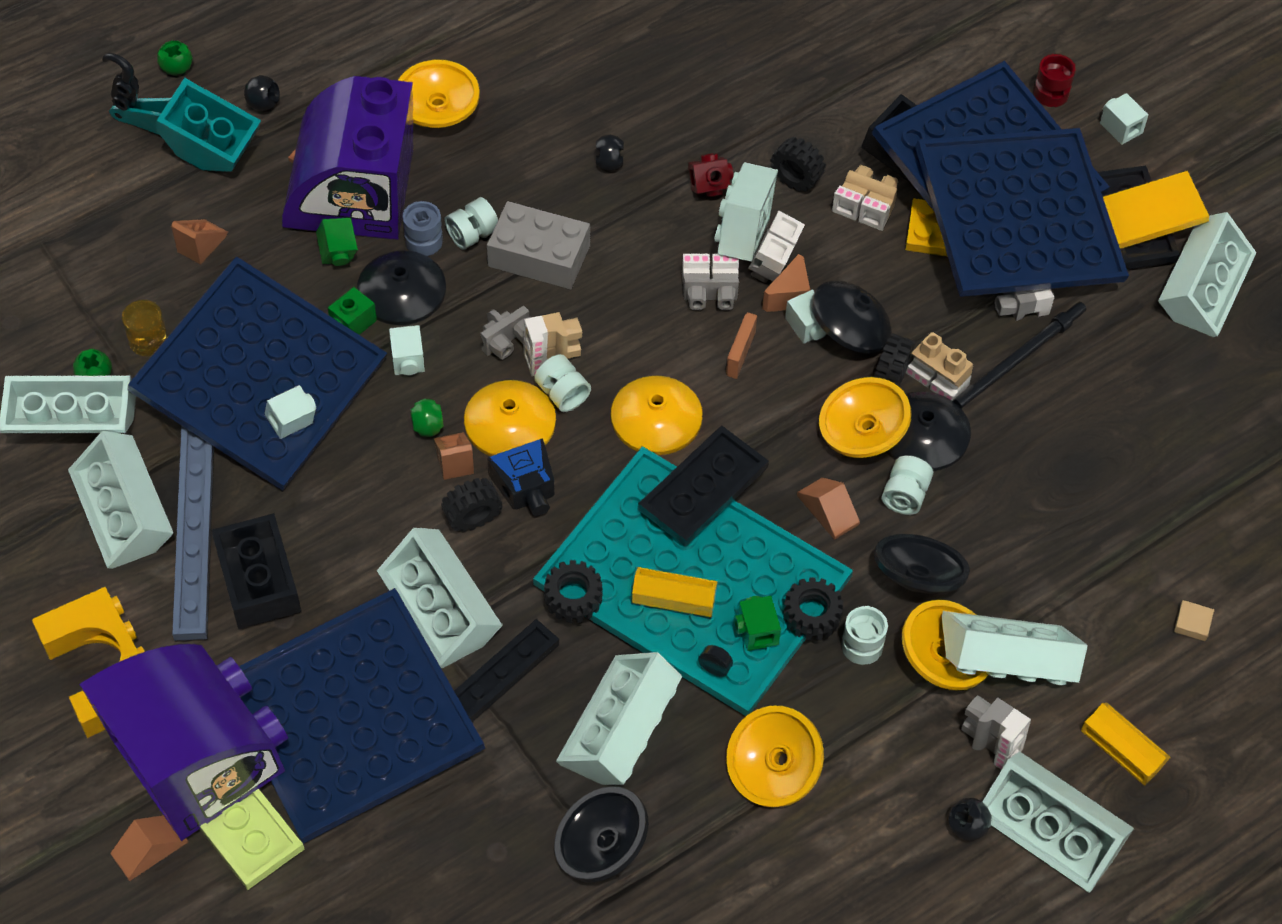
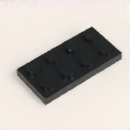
M1146 165L1098 172L1110 186L1106 194L1102 195L1103 197L1152 182ZM1172 233L1120 249L1127 269L1175 263L1180 257Z
M721 425L638 503V510L686 547L768 468L769 460Z

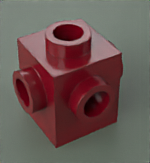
M718 153L701 155L700 161L688 162L691 190L695 193L706 192V196L723 194V189H727L730 185V180L733 179L734 174L731 163H727V159L723 157H718Z

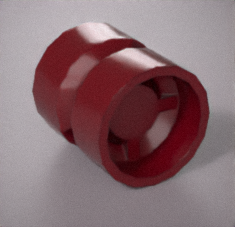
M1051 54L1041 60L1033 89V94L1040 104L1047 107H1058L1067 102L1076 71L1075 64L1070 58L1061 54Z

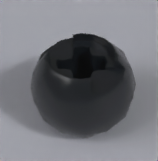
M259 75L251 78L245 85L244 96L247 104L253 109L266 111L273 108L279 101L280 91L273 79L268 76Z
M615 135L601 136L596 141V149L600 151L599 156H596V165L607 171L619 169L623 165V156H620L619 151L624 150V141Z
M964 798L952 806L949 812L948 823L952 832L959 838L973 841L987 834L991 827L992 815L988 806L977 798ZM969 815L973 817L971 823L968 822Z

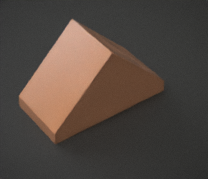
M205 219L173 221L171 226L177 252L200 265L226 238L228 231Z
M798 254L764 291L763 310L766 312L786 310L788 300L810 291L803 256Z
M464 432L434 438L444 480L474 474L472 446Z
M820 478L797 492L799 499L834 540L860 524L844 483Z
M164 815L136 819L110 854L128 880L131 881L188 843L187 838L182 841L179 839Z

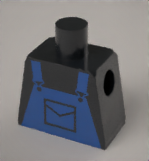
M543 438L487 457L489 477L512 509L518 510L529 506L534 516L543 515L550 509L547 499L555 495L554 477Z

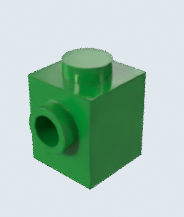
M351 218L322 219L316 231L322 264L332 263L334 266L348 264L352 261L358 250Z
M355 287L351 288L328 307L330 317L358 335L377 321L375 303Z
M752 596L744 601H740L738 615H734V624L737 634H743L747 651L779 645L781 627L772 596Z

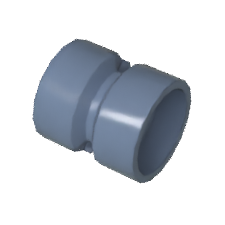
M426 201L414 202L408 205L402 216L406 248L409 251L418 252L426 256L438 252L443 243L440 210L436 205Z

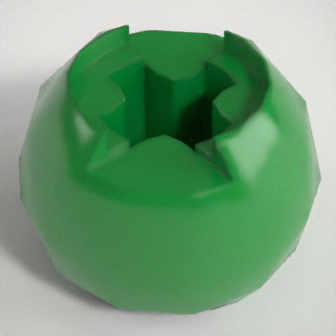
M180 41L166 42L159 48L157 54V63L161 70L171 76H178L187 72L193 60L189 47Z
M88 349L82 351L74 360L73 374L75 376L111 375L112 362L101 350Z
M424 398L415 402L414 407L410 409L413 429L420 436L432 437L439 434L440 429L444 427L441 406L436 404L435 400Z

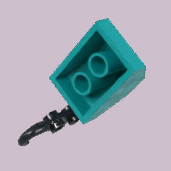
M107 53L102 58L103 62L113 61L123 70L113 80L111 91L113 106L109 110L113 118L160 135L178 157L201 170L232 171L258 131L261 123L260 119L186 78L183 79L172 98L138 99V79L134 76V68L130 62L115 53Z

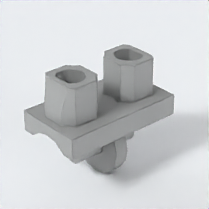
M522 306L511 314L506 311L500 315L494 309L488 312L487 319L489 323L483 326L484 331L481 332V338L484 343L482 351L487 356L494 353L503 360L514 351V345L511 342L517 337L524 344V319L529 318V310Z

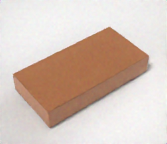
M747 312L744 316L727 358L726 374L729 377L738 378L756 333L757 315Z

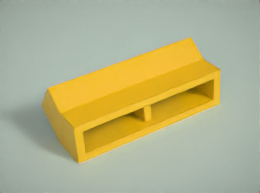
M638 567L634 578L632 603L712 618L718 581Z
M1101 703L1097 710L1084 722L1081 729L1088 738L1144 786L1171 758L1108 703Z

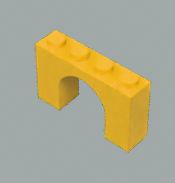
M106 587L32 619L50 660L91 643H103L114 647L121 653L120 661L145 652L142 646L135 647L132 641L137 638L130 621L123 623L120 617L124 613L117 595L110 597ZM83 691L69 697L87 738L106 730Z

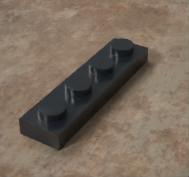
M535 619L454 690L471 722L478 718L559 646V638L539 620Z

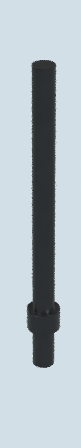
M1079 301L1066 312L1057 314L1051 319V324L953 399V402L960 408H963L1058 332L1063 333L1070 328L1072 321L1087 310L1085 304Z

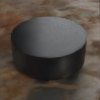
M715 645L706 646L699 656L700 665L714 676H726L733 666L730 654L723 648Z

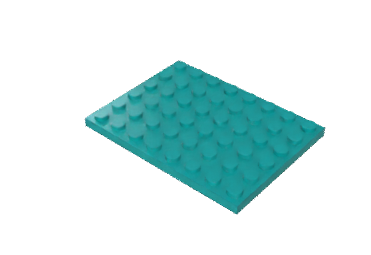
M642 446L533 578V585L544 591L547 574L551 575V569L554 566L559 569V563L561 562L569 565L570 560H576L578 565L583 561L586 562L587 568L593 566L595 574L599 573L601 576L603 596L598 612H593V616L589 620L643 653L658 652L683 678L747 716L755 709L806 640V635L802 634L801 637L795 635V629L790 631L788 622L785 623L784 620L785 598L794 583L798 585L801 579L809 582L810 577H815L816 582H820L821 578L825 579L826 585L832 583L835 585V592L838 590L841 592L851 579L853 570L735 500L685 547L638 510V503L677 467ZM641 567L718 581L712 618L632 603V592L637 568ZM569 584L560 590V594L569 599H578L587 593V589L578 584ZM752 596H772L781 627L779 645L747 651L743 634H737L734 624V615H738L740 601H744ZM815 601L804 602L799 606L803 613L813 617L822 616L827 611L822 604ZM715 645L723 648L730 654L733 666L726 676H714L700 665L699 656L706 646Z

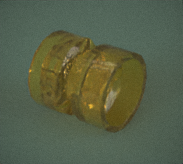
M138 300L132 302L124 309L122 321L130 348L141 356L153 355L168 338L160 307L155 302L149 300Z

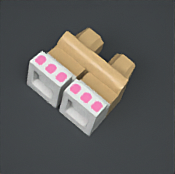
M860 165L855 172L849 170L844 184L836 190L832 212L855 221L859 216L858 222L883 231L895 205L898 179L887 175L880 182L872 179L873 171L871 168Z
M560 312L524 319L523 354L531 376H535L541 364L552 356L561 354L567 359L581 356V347L578 339L582 338V329L578 318L562 321Z
M931 332L911 353L914 359L907 366L906 373L927 388L931 384L930 390L953 401L970 385L973 363L966 359V354L961 350L950 349L944 345L942 338L934 332Z

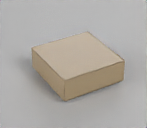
M1183 600L1180 605L1174 632L1206 641L1214 609Z

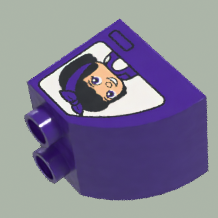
M352 76L329 86L312 100L303 115L282 215V227L317 231L322 219L351 218L354 235L399 240L413 156V82L389 80L384 77Z
M177 644L165 646L122 660L79 684L111 740L181 841L199 830L202 824H208L221 815L224 810L242 801L285 771L276 747L289 738L267 705L251 714L243 703L241 697L253 689L231 656L216 665L202 645Z

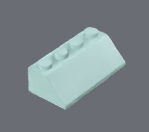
M1228 212L1210 215L1209 222L1194 226L1158 300L1174 322L1212 337L1219 335L1257 253Z
M5 376L0 413V433H101L103 430L126 433L134 421L136 396L127 390L131 377Z
M103 430L68 471L106 566L113 569L156 553L171 537L173 530L133 436Z
M413 528L377 570L389 591L396 588L441 668L484 647L503 626L439 529Z
M943 611L942 625L946 658L956 666L957 671L965 674H976V670L985 671L988 675L997 678H1006L1007 674L1017 675L1019 679L1035 682L1037 678H1044L1048 682L1057 685H1066L1067 681L1079 683L1088 645L1063 626Z
M658 652L615 655L556 762L560 766L602 785H624L625 781L631 776L637 759L645 750L647 741L655 726L661 721L662 713L669 700L675 695L682 675Z
M1020 751L1007 760L983 800V803L988 806L992 815L991 825L1089 893L1118 855L1134 829Z

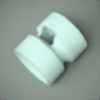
M479 197L465 206V211L458 209L447 215L444 220L446 229L454 243L460 249L465 250L477 243L479 236L486 238L491 235L498 222V217L487 200Z
M561 354L547 359L541 364L534 376L535 382L546 394H549L550 399L561 412L572 411L579 407L591 392V385L579 372H576V368Z
M905 455L897 458L890 473V479L887 481L882 494L883 503L889 509L900 514L912 515L918 513L924 501L925 492L928 490L933 477L932 467L927 462L914 456Z
M861 606L848 614L841 646L846 658L853 663L860 665L871 664L882 655L888 623L881 611L874 607Z

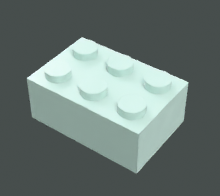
M744 162L740 172L734 173L732 185L728 186L726 197L722 199L719 209V216L722 217L721 225L718 224L715 234V242H719L717 254L752 262L770 219L778 173L777 169Z

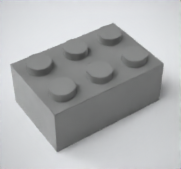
M507 201L487 244L488 267L572 289L590 247V223Z

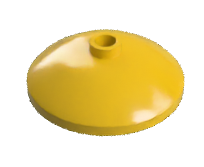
M424 61L407 69L398 79V81L413 82V123L420 126L441 128L460 123L473 113L479 102L480 91L476 77L466 67L452 61Z
M647 376L628 383L618 392L611 407V423L618 438L631 449L639 451L643 446L657 455H666L685 448L696 438L701 428L703 413L698 397L684 383L665 376Z
M876 377L859 378L843 384L829 395L820 412L819 426L824 440L836 452L854 458L872 457L888 451L904 437L911 422V407L904 391L893 382Z
M504 380L489 384L475 393L466 406L464 426L471 443L482 453L493 456L542 438L546 445L552 438L555 430L556 413L550 398L538 387L523 381Z
M931 600L920 604L907 617L902 629L903 649L913 668L927 681L949 690H967L980 684L988 676L985 671L976 670V674H965L957 671L956 666L946 658L942 625L943 611L976 614L958 603L947 600Z
M767 706L751 712L737 725L731 735L727 748V768L734 786L751 802L766 807L788 806L805 797L817 783L824 762L823 743L815 725L804 714L785 706ZM785 753L787 761L781 765L779 757Z

